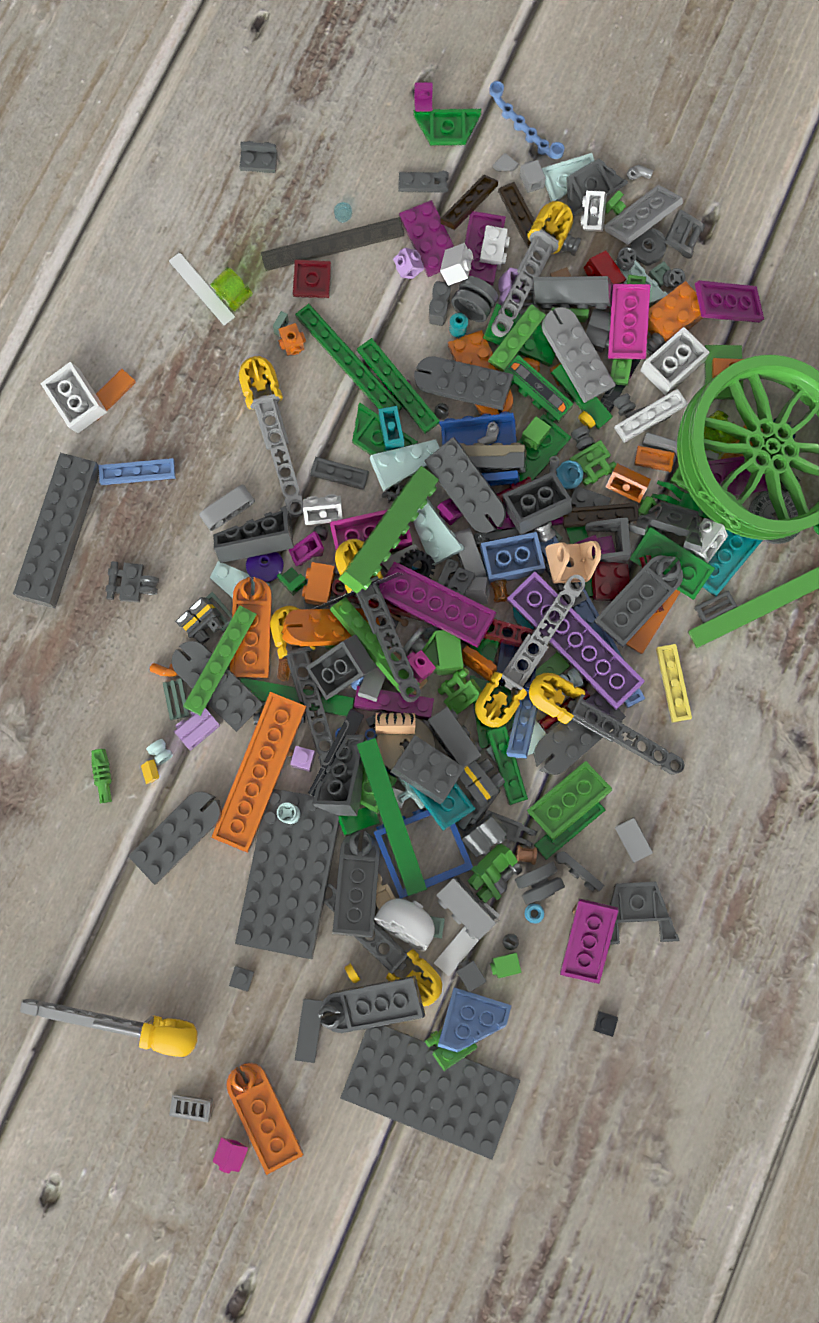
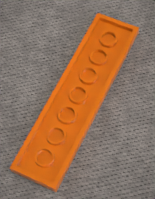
M273 692L269 693L223 807L220 821L216 825L211 838L244 852H249L307 706Z

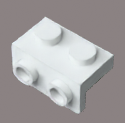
M486 225L480 262L498 265L497 269L501 270V265L505 264L507 253H504V248H508L510 237L507 236L508 229Z

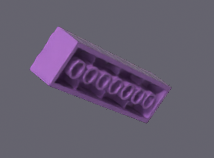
M534 572L507 599L536 629L558 594ZM560 597V603H561L562 605H568V604ZM572 608L569 610L549 643L617 710L645 681ZM551 611L549 618L551 621L557 622L560 615L557 611ZM545 620L544 623L547 626L544 629H539L542 636L549 635L547 630L550 626L552 628L555 627Z

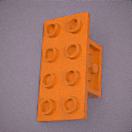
M676 589L662 604L664 611L659 612L657 610V613H654L625 645L643 654L679 596L680 591Z

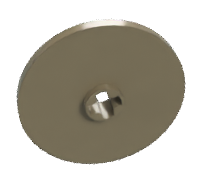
M415 719V734H378L377 744L386 768L389 770L393 769L404 752L403 746L400 745H403L404 741L409 744L414 735L435 748L433 734L423 722Z

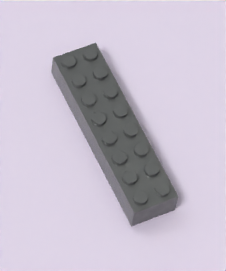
M60 452L13 592L17 598L56 608L99 477V465L97 462Z

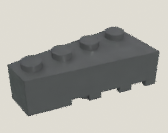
M287 506L281 507L279 512L273 514L272 512L264 514L265 517L256 521L253 519L248 520L241 527L236 525L213 534L214 550L220 563L294 548L292 520Z

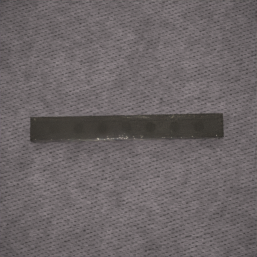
M400 217L260 253L265 271L293 265L295 260H312L404 236V230Z

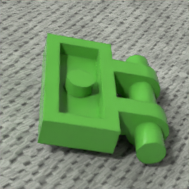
M601 440L569 459L578 462L583 468V473H586L587 477L582 480L585 486L590 483H596L604 475L611 474L616 466L614 461L610 464L607 463L606 459L610 458L611 454ZM599 464L601 469L594 472L592 468Z
M467 668L455 672L450 680H445L441 687L438 688L440 695L444 693L448 695L444 703L450 710L453 709L457 715L474 703L482 692L474 679L468 682L465 680V677L469 674ZM456 684L460 686L457 691L453 689V686Z
M442 1029L438 1032H433L430 1034L431 1037L425 1040L428 1047L434 1044L437 1046L438 1049L433 1052V1056L444 1071L477 1049L475 1043L459 1052L438 1047Z

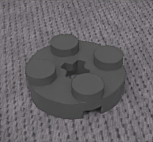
M653 228L651 230L648 229L630 244V248L636 252V260L645 266H650L660 261L667 247L664 242L665 236L659 230ZM644 244H652L651 249H646Z

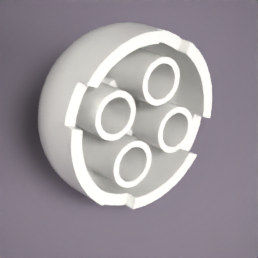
M405 899L389 900L382 905L374 918L377 920L376 923L385 931L420 951H426L434 937L435 927L433 920L423 910V906L416 901L410 902Z

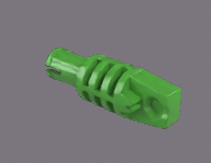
M105 749L92 750L94 785L98 786L100 804L112 802L110 792L112 779Z

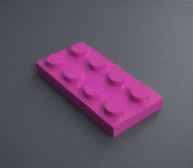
M613 284L608 358L646 359L650 284Z

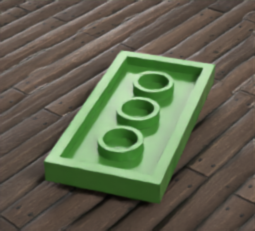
M585 761L532 805L527 812L552 840H555L612 791V788Z

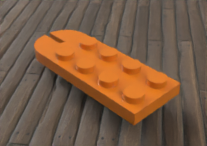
M482 330L448 342V348L455 361L500 371L488 362L493 353L487 340L483 339L484 334ZM511 390L501 412H510L513 407ZM475 404L481 415L499 414L497 409Z
M247 577L238 582L234 588L232 618L239 605L254 612L257 616L230 663V671L236 677L269 678L272 592L265 581L254 577L255 592L254 595H251L252 579Z
M356 608L368 623L363 608ZM330 609L293 610L287 614L281 632L283 633L282 638L286 643L299 646L338 645L352 637ZM377 617L376 623L380 626L379 619Z
M245 1063L240 1066V1069L244 1071L249 1082L245 1083L239 1068L236 1067L228 1076L227 1091L266 1175L304 1156V1153L266 1072L258 1064Z

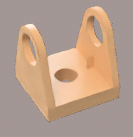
M597 541L580 544L561 542L548 545L545 548L553 584L566 583L573 575H580L584 578L585 582H588L601 558V549ZM593 546H594L595 552H596V555H595V558H594V559H593V557H592V547H593ZM568 561L571 563V567H567ZM574 578L571 580L570 583L580 582V580Z

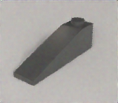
M346 735L335 754V760L326 769L327 774L322 781H319L316 787L313 806L339 816L358 815L364 765L357 744L366 741L365 735Z

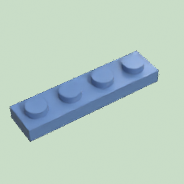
M173 458L99 465L101 485L176 479L175 461Z
M526 690L527 695L525 698L519 700L520 705L516 710L507 748L508 757L527 759L538 711V708L530 700L529 690Z

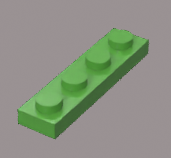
M531 304L489 358L488 362L503 372L546 315Z

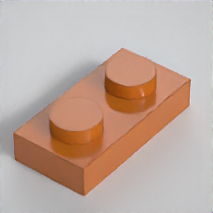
M466 646L462 650L463 664L491 682V677L496 672L497 666L491 660L480 655L478 651Z

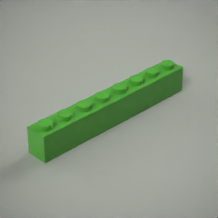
M420 466L415 471L339 577L341 582L356 593L362 588L366 590L370 586L372 575L376 576L382 568L380 566L381 562L385 563L392 554L389 552L390 549H395L401 541L399 536L404 535L409 530L410 526L408 523L410 521L413 522L418 517V509H422L428 502L427 496L431 497L436 491L437 487L435 485L439 480L423 466Z

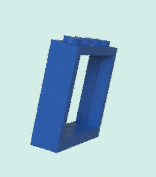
M419 809L412 812L413 816L409 818L402 816L406 826L431 816L428 810ZM455 823L450 826V829L465 864L424 880L426 888L473 868ZM384 824L376 827L377 831L374 832V835L398 895L402 899L407 897L408 894L405 888L402 889L382 839V835L387 834Z

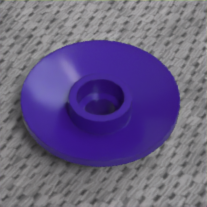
M277 552L248 557L246 560V571L252 579L255 577L265 582H271L277 579L279 573L283 572V559Z

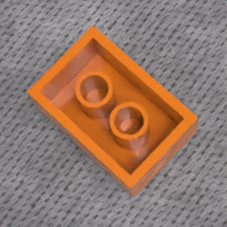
M686 281L649 308L648 332L651 335L655 332L660 334L665 342L683 327L689 330L703 319L697 294Z

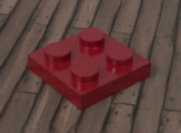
M295 260L293 297L329 298L331 261Z
M598 563L592 575L593 600L613 601L630 582L628 563Z

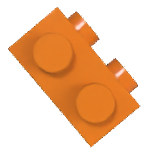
M617 463L606 488L640 503L651 479Z
M312 562L311 568H307L306 579H308L307 586L303 587L302 597H305L306 603L320 606L330 601L335 566Z

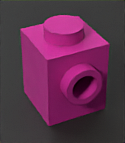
M422 650L416 654L412 652L407 656L414 673L413 677L416 678L418 683L430 676L436 669Z
M221 1137L212 1162L218 1165L219 1170L222 1172H240L248 1147L237 1140Z

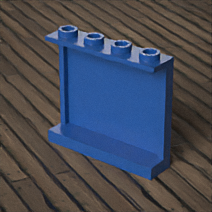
M501 412L498 415L483 414L481 417L465 416L462 419L447 418L444 421H439L442 432V446L453 437L459 443L466 445L478 443V439L486 436L487 426L491 422H495L499 427L498 437L494 443H502L503 445L517 443L514 413ZM517 470L481 473L490 486L509 485L520 482Z

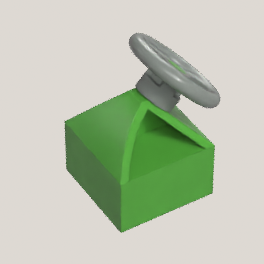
M422 626L403 647L406 656L412 651L416 654L422 650L436 667L433 672L438 676L451 675L463 669L460 638L444 630L435 631L426 643L422 640L426 628Z

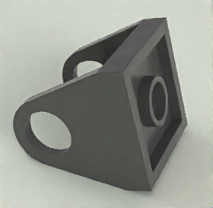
M628 518L596 521L585 525V530L615 532L616 552L601 554L599 562H627L631 556Z

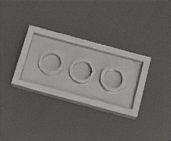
M657 185L605 224V232L626 244H630L683 204L682 197Z

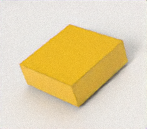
M154 759L141 765L146 784L153 783L159 779Z

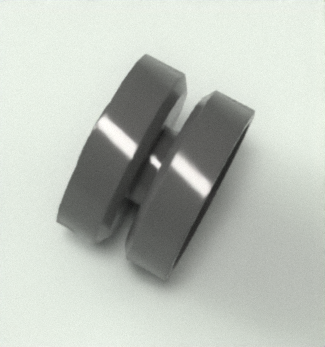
M468 276V279L462 280L459 290L455 292L451 299V304L458 313L466 315L468 319L475 322H484L487 320L491 308L495 306L498 294L487 282L477 277Z
M554 861L514 879L520 889L530 885L532 889L524 892L522 895L526 905L537 900L546 899L554 895L555 892L565 888L560 877L548 880V877L556 874L558 871Z

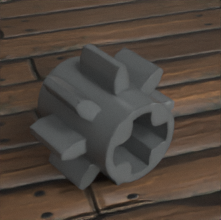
M399 484L391 486L386 492L382 493V498L387 497L388 503L394 501L404 488V485L399 486Z

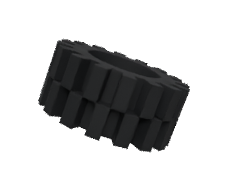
M411 549L409 550L410 554L406 552L404 553L406 557L400 558L403 562L399 564L409 569H412L415 562L421 561L422 567L418 573L432 579L429 576L435 573L432 571V569H435L433 565L435 562L427 553L419 549H415V551Z

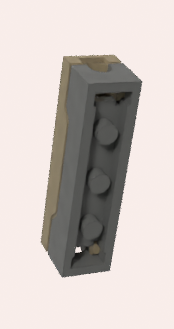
M459 443L481 473L516 470L518 473H526L527 451L525 445L521 443H511V445H503L502 443H493L492 445L474 443L473 445Z

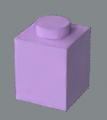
M296 746L290 765L294 768L311 772L316 756L315 751Z

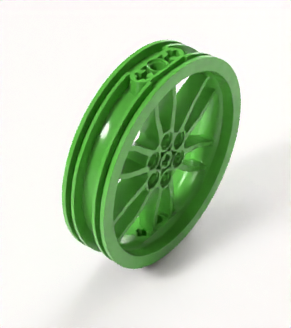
M760 355L746 358L732 364L706 383L687 405L679 425L677 437V457L680 472L686 488L699 508L711 520L723 524L726 530L751 539L773 540L791 536L819 524V501L808 510L801 486L790 468L819 476V466L798 456L799 453L819 454V444L798 443L793 439V434L807 424L815 413L819 418V371L797 359L779 355ZM748 379L750 382L758 417L745 397L739 383L741 380ZM760 379L779 383L794 392V395L781 409L775 422L772 420L768 397ZM728 386L731 389L736 408L747 429L731 422L706 417L712 402ZM800 398L805 405L809 406L810 410L795 426L791 427L786 422L793 406ZM704 426L723 431L738 439L739 443L727 444L704 439ZM705 449L721 453L743 454L745 461L732 471L720 485L710 469ZM747 469L751 476L744 491L736 499L733 494L727 491V487L739 473ZM763 474L766 478L771 503L779 520L757 516L749 512L742 505L755 490ZM780 480L792 498L798 512L796 517L789 518L781 493Z

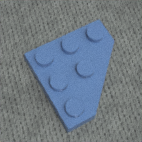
M454 987L438 1047L459 1052L506 1027L511 1005Z

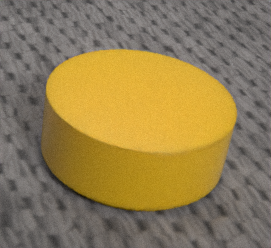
M583 411L578 415L580 422L584 426H588L589 429L596 425L593 418L587 412Z
M349 963L345 966L344 969L353 984L359 982L361 979L353 965Z

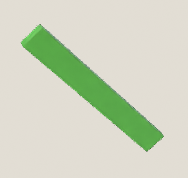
M819 567L689 630L688 633L696 648L819 589Z

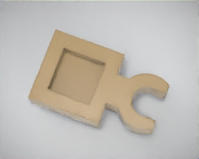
M378 873L376 905L380 910L383 904L396 898L388 884L382 886L383 880Z

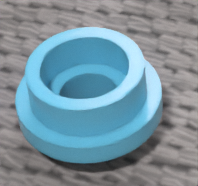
M536 903L528 905L524 912L526 920L534 924L541 922L544 918L542 906ZM532 910H536L538 912V915L536 917L531 916Z

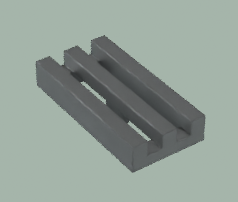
M728 590L696 606L694 609L698 612V616L702 619V624L738 606ZM727 596V600L702 611V608ZM728 603H731V606H729V607H727V608H725V609H723V610H721V611H719V612H717V613H715V614H713V615H711V616H709V617H707V618L705 617L706 614H708V613H710V612H712V611H714V610H716V609H718V608H720V607H722V606H724V605H726V604H728Z

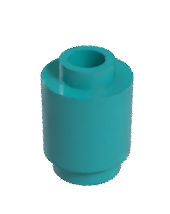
M455 313L450 318L449 331L456 338L463 337L467 333L468 318L462 313Z

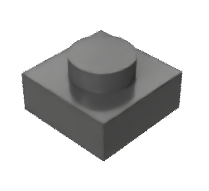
M235 966L229 986L248 992L254 971Z

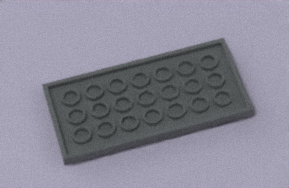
M279 789L273 790L259 826L235 944L313 959L340 825L339 815L313 806L314 796ZM282 803H291L299 808L301 815L296 823L287 824L279 820L277 809Z
M385 1025L367 1028L340 1099L492 1160L521 1080L465 1057L444 1071L433 1056V1052L438 1049L437 1046L432 1045L428 1047L425 1041Z

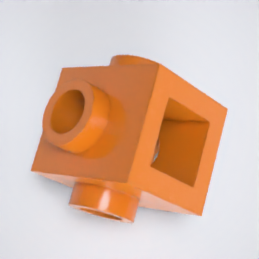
M296 323L278 329L281 338L278 342L281 350L286 351L287 356L297 355L304 350L303 343L306 342L303 332H299Z

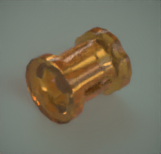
M497 580L490 583L494 591L495 603L508 600L507 598L510 595L507 593V580Z

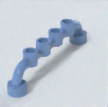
M500 81L492 82L489 93L494 97L496 104L502 109V117L505 119L511 118L514 121V129L517 131L523 130L526 133V141L529 143L534 142L538 146L537 151L540 155L546 154L552 159L561 158L565 150L564 145L560 142H554L549 147V142L541 139L537 135V130L529 127L525 123V118L513 111V106L510 103L503 101L501 98L504 92L503 83Z

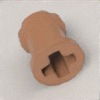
M517 845L515 854L518 860L517 863L521 861L535 865L537 848H521L520 845Z

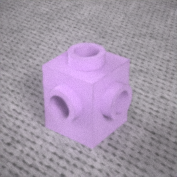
M404 248L393 258L401 278L414 279L425 269L417 250Z

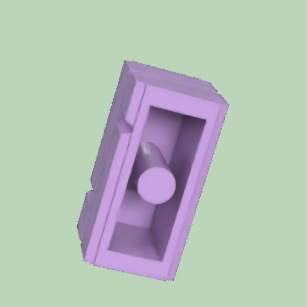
M205 708L201 716L191 712V717L187 721L185 719L180 721L175 726L177 729L174 732L191 751L221 725Z

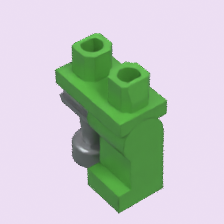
M499 844L477 866L475 865L471 869L474 874L467 882L475 890L483 886L476 895L481 901L486 903L492 897L496 900L501 898V894L507 890L506 882L513 874L519 875L523 870L517 863L518 860L512 851L503 844Z

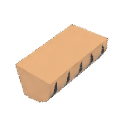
M376 713V734H415V713Z

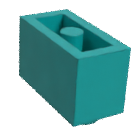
M397 406L378 409L385 451L404 447V438Z

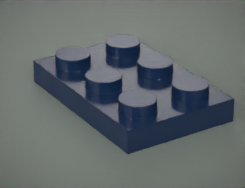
M504 630L502 633L505 637L513 635L510 630ZM522 635L521 640L524 641L527 635ZM501 643L496 672L501 674L504 672L519 647ZM535 643L528 648L530 654H536L539 650L538 645ZM521 659L518 661L517 667L519 670L524 671L527 669L528 663L526 660ZM536 667L523 686L525 690H529L535 678ZM499 680V685L504 686L506 684L504 680Z

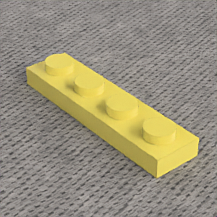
M672 644L657 647L656 651L671 721L674 723L691 720L692 715L677 646Z

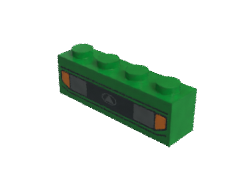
M519 355L503 371L513 374L514 378L511 386L515 384L519 388L518 392L523 397L529 396L533 400L531 403L538 410L542 408L547 412L545 416L554 422L556 420L559 423L573 408L574 403Z

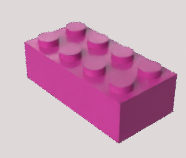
M387 510L330 522L335 550H337L340 544L350 539H358L365 542ZM410 530L404 535L399 536L401 541L395 549H390V553L403 550L412 545Z

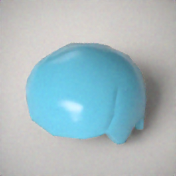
M568 460L556 469V476L565 489L576 488L582 482L583 468L578 462Z

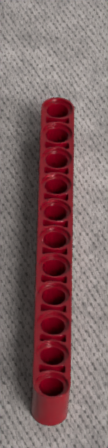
M336 579L332 584V590L336 598L348 594L347 590L341 593L336 591L338 586H345L339 579ZM355 595L347 598L351 603L361 605L358 597ZM373 599L368 601V605L371 608L379 606L378 602H374ZM385 601L390 613L426 622L399 607H393L391 603ZM494 619L491 623L494 630L486 632L483 638L520 647L523 643L521 636L532 635L534 631L530 628ZM504 630H510L513 635L511 637H505L502 634V632Z

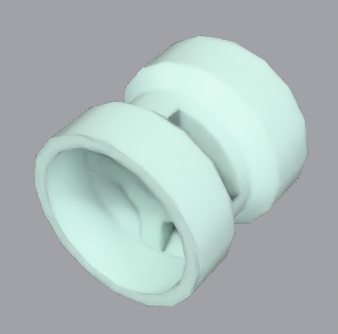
M575 668L570 669L567 674L559 675L573 683L574 687L583 685L581 676Z
M163 739L155 741L146 749L150 755L155 756L154 760L157 766L173 757L172 752L166 749V743Z
M282 803L277 809V817L282 822L294 824L300 819L301 813L299 808L291 803Z

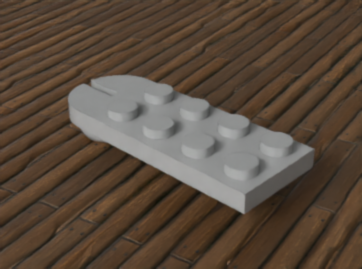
M563 307L551 310L542 321L543 333L582 401L585 403L616 386L576 315L571 310Z

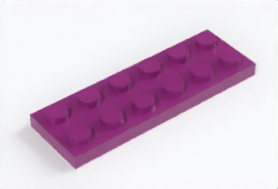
M394 561L384 578L398 572L403 575L380 584L379 588L384 600L478 648L494 620L496 612Z

